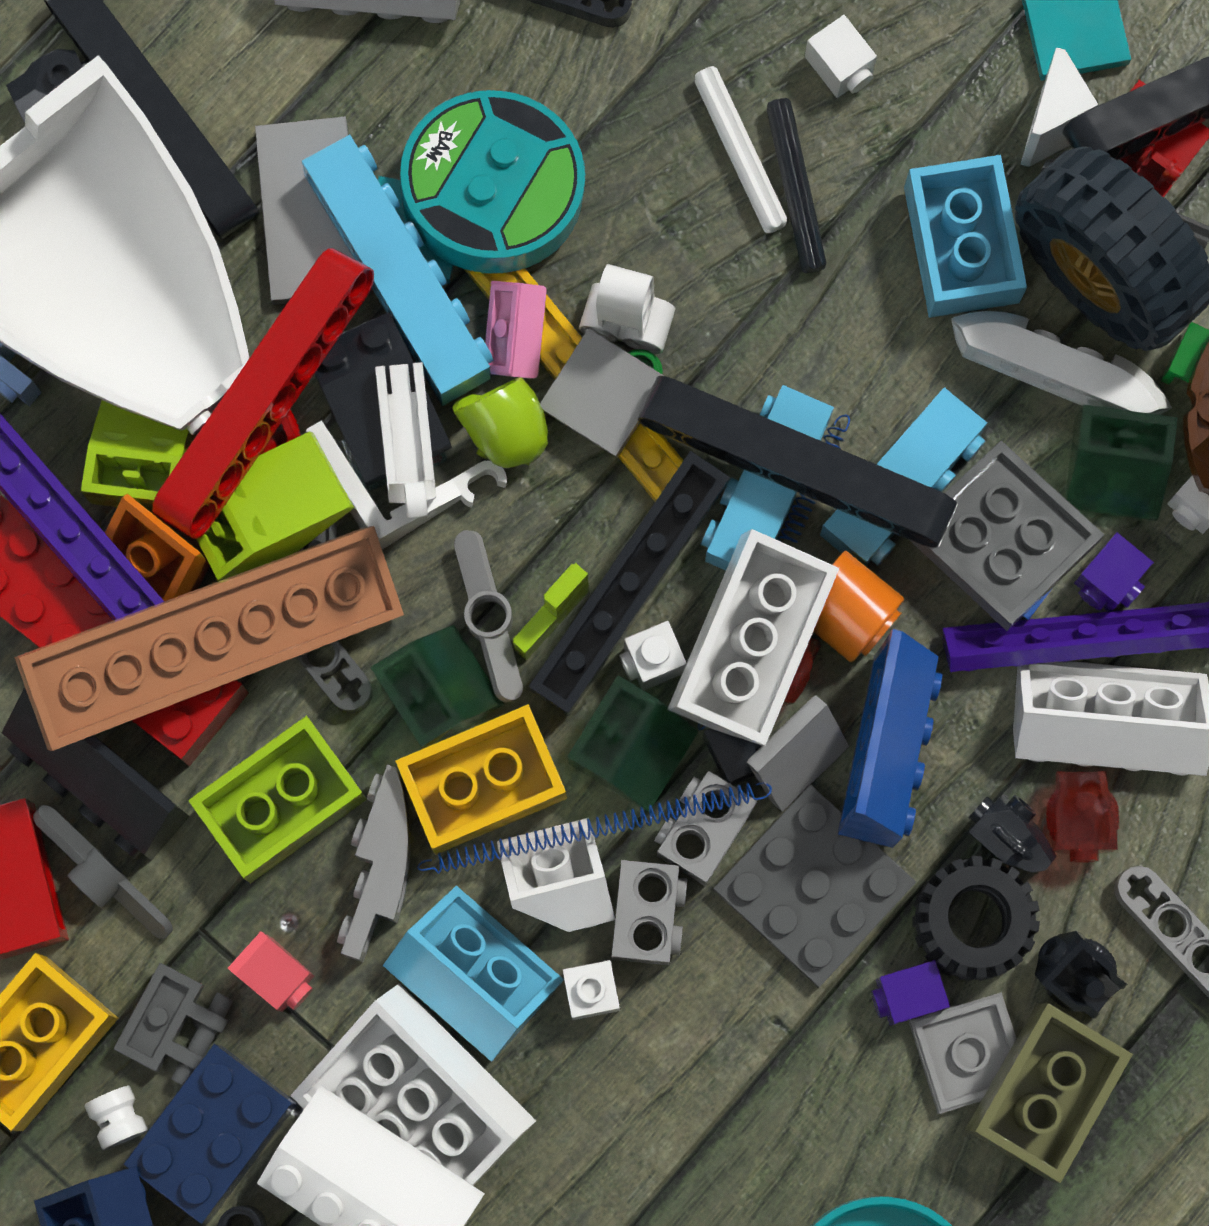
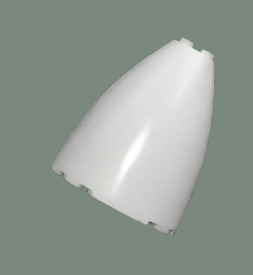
M98 55L25 112V127L0 146V343L60 381L116 407L178 430L187 429L192 435H195L201 430L211 415L210 411L218 405L249 360L239 310L218 245L190 185L144 113Z

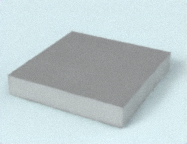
M588 328L540 405L545 413L618 458L640 424L638 417L657 376L664 375Z
M815 695L767 741L766 746H761L748 759L747 763L759 783H764L760 785L766 794L769 793V787L766 784L771 785L772 792L768 798L783 812L849 745L827 704Z
M1002 992L909 1020L938 1114L980 1102L1016 1040Z

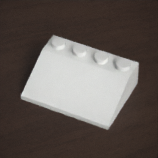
M400 983L373 1002L290 1095L305 1109L316 1091L322 1086L472 1186L536 1122Z

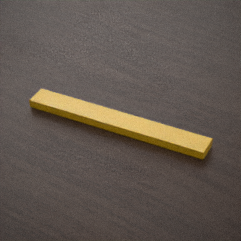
M525 268L518 271L495 274L464 269L488 299H490L492 281L538 285ZM546 294L540 363L555 380L582 337ZM641 423L618 456L655 502L684 461L663 435L648 429Z

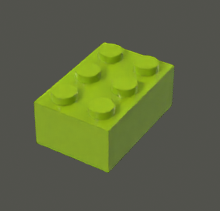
M306 715L188 801L241 876L251 884L362 804L367 798Z

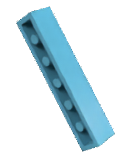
M349 134L302 160L305 178L355 260L373 269L374 282L372 290L386 313L390 312L405 345L416 363L423 362L424 376L441 405L444 406L490 380L489 363L494 361L490 350L481 337L474 340L465 326L470 323L468 314L457 298L452 301L448 298L442 286L447 284V281L434 259L429 262L425 260L419 250L424 244L417 229L411 221L404 224L396 211L401 206L391 186L388 183L381 186L373 173L378 168L368 148L365 145L358 148Z

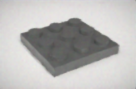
M1000 441L945 492V494L957 502V507L938 548H930L913 541L911 542L1008 631L1101 541L1104 534L1003 441Z
M810 784L713 888V891L819 988L911 889L916 881L875 843L837 834L842 813Z

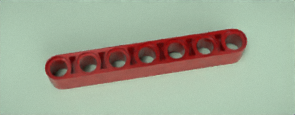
M328 248L318 257L158 491L152 508V512L157 518L194 539L200 538L208 531L367 297L374 282L373 269L334 248Z

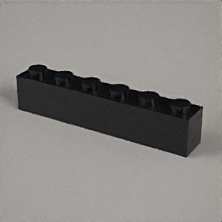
M692 451L689 452L529 685L531 692L568 717L570 716L726 488L730 479L729 476Z

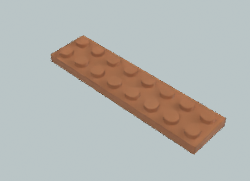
M369 526L14 658L48 750L54 751L403 616L404 613L375 527Z

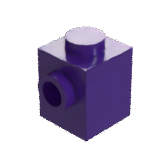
M1116 532L1074 584L1081 589L1079 591L1080 597L1097 610L1104 608L1108 612H1112L1119 603L1128 608L1145 588L1138 580L1154 562Z

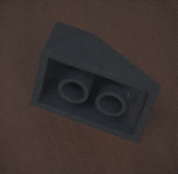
M390 312L343 332L314 374L367 487L386 478L375 367L385 366L387 393L392 394L389 366L408 364L411 392H415L414 362ZM426 391L432 457L452 449V446Z

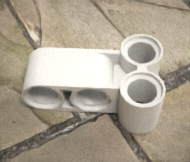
M607 264L600 283H594L591 286L579 330L585 334L589 328L610 342L618 340L633 349H644L653 354H661L674 316L675 307L669 302L655 297L653 276Z

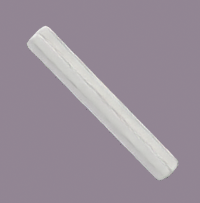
M711 66L695 74L697 89L764 232L773 233L786 226L787 217L718 69Z

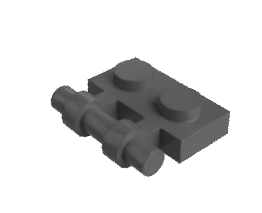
M159 963L119 1037L114 1050L156 1072L160 1071L167 1056L179 1061V1064L171 1079L183 1085L204 1058L216 1033H222L229 1021L225 1017L234 1001L217 992L208 1009L197 1004L196 1001L205 985L163 963ZM189 1016L201 1023L186 1048L175 1041Z

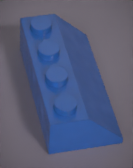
M893 629L873 659L837 833L891 848L903 838V835L909 836L912 831L916 809L909 807L912 790H919L925 768L924 763L918 762L921 745L927 746L934 722L933 718L927 717L930 700H937L942 683V674L936 672L939 656L903 631Z

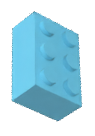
M1001 155L909 169L904 191L929 318L1020 303L1027 284Z

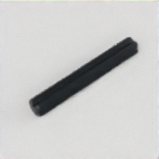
M788 98L775 99L768 102L767 114L801 270L804 273L819 272L825 269L827 262L792 103Z

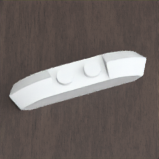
M982 311L951 318L955 340L962 357L1113 419L1136 427L1153 420L1172 408L1163 391L1147 373L1115 354L1112 362L1108 363L1103 361L1104 357L1095 350L1086 347H1078L1076 350L1061 344L1059 337L1053 333L1040 329L1034 330V332L1027 330L1026 326L1029 319L1011 313Z

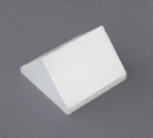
M1057 47L1055 49L1042 87L1021 165L1030 167L1070 146L1062 133L1065 126L1078 115L1098 106V103L1064 49Z

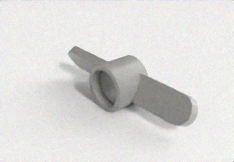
M464 530L456 536L454 548L469 599L464 610L465 622L469 633L481 643L496 697L503 702H512L521 696L523 685L509 637L513 624L511 607L507 599L496 590L481 535L475 531ZM485 602L499 604L506 613L504 624L493 632L478 630L471 620L474 609Z

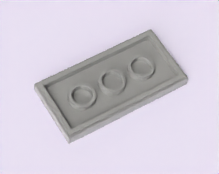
M346 116L255 126L270 294L273 305L288 303L318 257L328 248H334L353 258L305 178L302 160L348 136Z

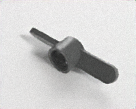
M42 805L33 814L35 824L77 863L67 876L93 902L102 908L114 897L155 937L165 939L172 933L173 926L169 919L128 881L129 879L116 865L88 842L55 809Z

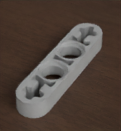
M1135 866L1120 873L1114 886L1115 897L1118 902L1209 998V973L1198 971L1192 963V954L1197 947H1209V929L1151 869ZM1129 877L1135 881L1141 878L1147 881L1148 885L1145 886L1144 891L1152 901L1157 900L1160 894L1166 900L1165 903L1154 908L1148 918L1142 912L1143 909L1150 907L1147 901L1141 896L1131 899L1127 894L1131 888L1130 883L1127 881ZM1172 910L1180 914L1184 927L1179 936L1167 937L1160 931L1158 920L1162 912Z

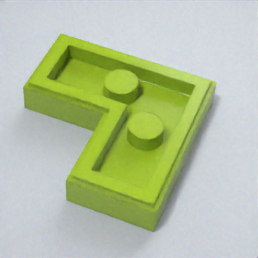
M577 563L571 564L543 595L544 605L513 638L514 650L526 661L588 594V573Z

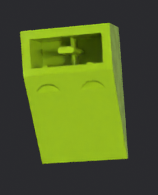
M102 400L88 444L81 492L91 504L114 507L118 506L123 496L129 494L148 511H152L153 502L158 491L195 439V435H192L187 429H175Z
M309 431L259 455L211 527L204 535L196 539L217 580L221 581L298 552L351 511L354 506L314 433Z

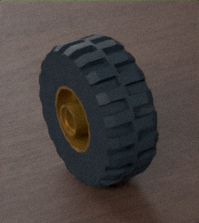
M1091 147L1067 150L1020 192L1014 216L1016 224L1020 228L1021 238L1030 249V254L1047 274L1046 276L1052 284L1091 323L1103 329L1118 342L1122 341L1133 349L1142 348L1143 351L1162 348L1169 344L1209 305V264L1207 261L1208 256L1203 246L1199 245L1194 237V232L1187 222H1184L1177 214L1173 205L1166 198H1163L1149 181L1143 176L1140 177L1131 170L1129 165L1120 159L1116 160L1110 157L1109 153L1100 149L1092 150Z

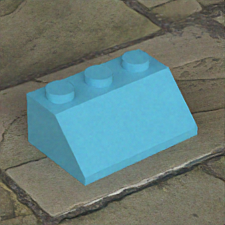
M457 885L405 933L383 964L391 974L491 1062L516 1037L564 980Z

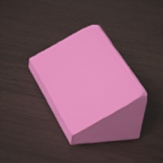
M491 282L485 340L494 360L489 363L490 374L537 378L546 287L524 283Z

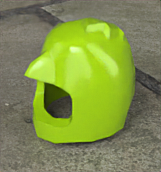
M522 377L511 380L482 395L471 394L457 400L452 407L458 420L478 448L476 454L484 459H489L496 466L502 468H511L522 464L529 466L542 455L548 444V429L544 411L536 394Z

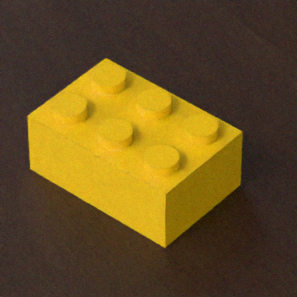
M529 704L395 760L435 855L438 852H444L567 799L565 788Z
M37 953L31 957L0 994V1122L10 1131L25 1130L119 1019L53 961Z

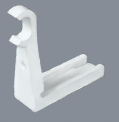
M423 362L413 363L415 392H411L408 364L389 366L392 394L387 393L385 366L375 367L389 503H406L408 518L428 516L427 500L436 498Z
M322 420L306 429V433L309 431L314 433L354 508L350 513L360 528L375 527L382 549L399 540L459 500L472 508L474 494L468 490L467 486L484 475L493 476L497 481V486L506 488L507 476L504 469L494 465L491 461H482L435 488L436 498L427 500L428 516L408 518L406 504L391 511L390 516L392 518L386 520Z

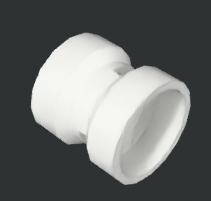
M129 1085L101 1095L84 1105L89 1118L96 1121L100 1127L97 1138L102 1150L125 1143L148 1131L143 1117L136 1115L134 1112L133 1104L135 1097Z

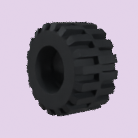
M971 856L966 860L958 859L936 872L924 884L923 890L917 896L914 904L916 912L912 917L913 927H916L918 936L915 939L918 947H923L927 954L924 957L929 962L936 961V964L941 968L940 972L948 976H957L959 980L964 981L988 980L1016 967L1024 960L1025 954L1031 951L1035 944V941H1033L1034 935L1039 932L1040 921H1036V912L1040 910L1038 901H1033L1030 892L1033 891L1028 881L1023 883L1018 878L1020 872L1015 868L1011 867L1008 869L1002 866L1003 861L994 858L983 860L982 856ZM967 891H978L989 896L997 904L1002 915V930L999 937L992 944L981 948H973L962 943L953 934L948 921V911L951 903L958 895Z

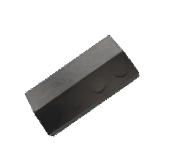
M26 688L23 689L1 732L12 742L7 750L28 768L35 761L48 773L42 780L64 798L71 792L82 801L83 804L78 811L95 826L100 828L106 822L119 834L113 841L135 859L142 853L153 860L190 816L95 735L54 751L48 750Z

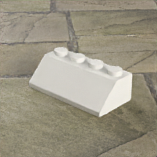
M751 529L742 534L668 710L711 729L766 746L839 568L756 530Z
M1072 661L1017 667L1013 724L1015 758L1028 759L1034 762L1073 763L1084 767L1094 765L1124 768L1129 771L1148 770L1169 772L1181 776L1188 774L1207 776L1209 767V683L1207 674Z
M322 1086L316 1091L284 1137L257 1182L258 1185L320 1226H465L485 1194Z

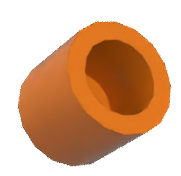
M845 550L833 563L834 566L839 568V571L813 632L849 662H854L861 653L866 657L901 613L897 609L904 601V597Z

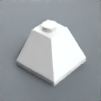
M589 818L580 821L588 838L587 819ZM578 821L571 822L579 840ZM569 823L562 824L566 836L570 841V825ZM561 825L554 826L560 843H562ZM552 827L546 828L548 839L553 846ZM542 829L538 830L537 834L544 848V833ZM591 830L589 840L585 839L582 834L581 841L578 842L573 835L571 844L564 837V843L560 846L555 838L554 848L550 847L547 842L545 850L541 849L538 844L536 852L529 845L527 854L520 847L519 856L515 855L512 851L510 858H508L503 852L501 863L513 909L567 932L594 927L598 924L615 920L605 874ZM531 832L528 833V836L535 850V834ZM526 834L519 835L522 846L526 851ZM517 836L511 837L513 847L516 853H518ZM507 838L503 839L502 843L509 856V841ZM497 841L499 854H501L500 841Z

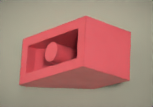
M262 931L228 967L234 975L276 1010L281 1012L287 1006L295 1010L313 990L308 983L314 975L278 942Z

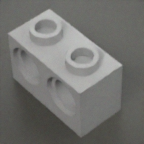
M708 771L702 781L695 776L693 777L679 801L684 803V797H687L691 810L694 813L693 795H696L703 812L702 793H705L707 797L711 795L712 790L714 794L720 795L721 788L729 804V786L732 788L737 802L738 789ZM743 792L745 799L747 801V794ZM740 793V805L737 806L732 797L731 808L721 818H711L705 813H700L697 804L696 815L693 816L687 806L686 818L680 815L678 820L675 821L670 817L669 821L664 823L654 841L661 845L657 852V857L670 865L679 866V871L701 885L706 886L755 808L757 800L749 796V803L746 804ZM687 834L699 837L704 846L703 853L694 859H687L681 856L676 848V843L680 837Z
M621 860L612 960L669 965L670 954L680 955L683 926H674L673 924L675 906L685 907L687 878H678L679 866ZM656 877L665 884L666 894L660 901L648 902L640 896L638 887L645 878ZM646 924L655 926L662 936L660 945L649 951L640 949L635 944L633 938L636 929Z

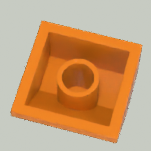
M129 494L121 498L105 531L109 539L164 602L197 590L210 567L203 555Z

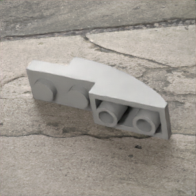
M390 765L386 766L384 775L376 773L367 797V801L373 802L368 820L360 818L351 842V846L357 847L355 856L361 861L372 864L370 872L362 870L359 875L353 897L360 900L354 917L346 915L337 943L344 945L341 954L360 962H364L379 917L395 923L398 922L409 877L411 830L407 798L399 771L396 767Z

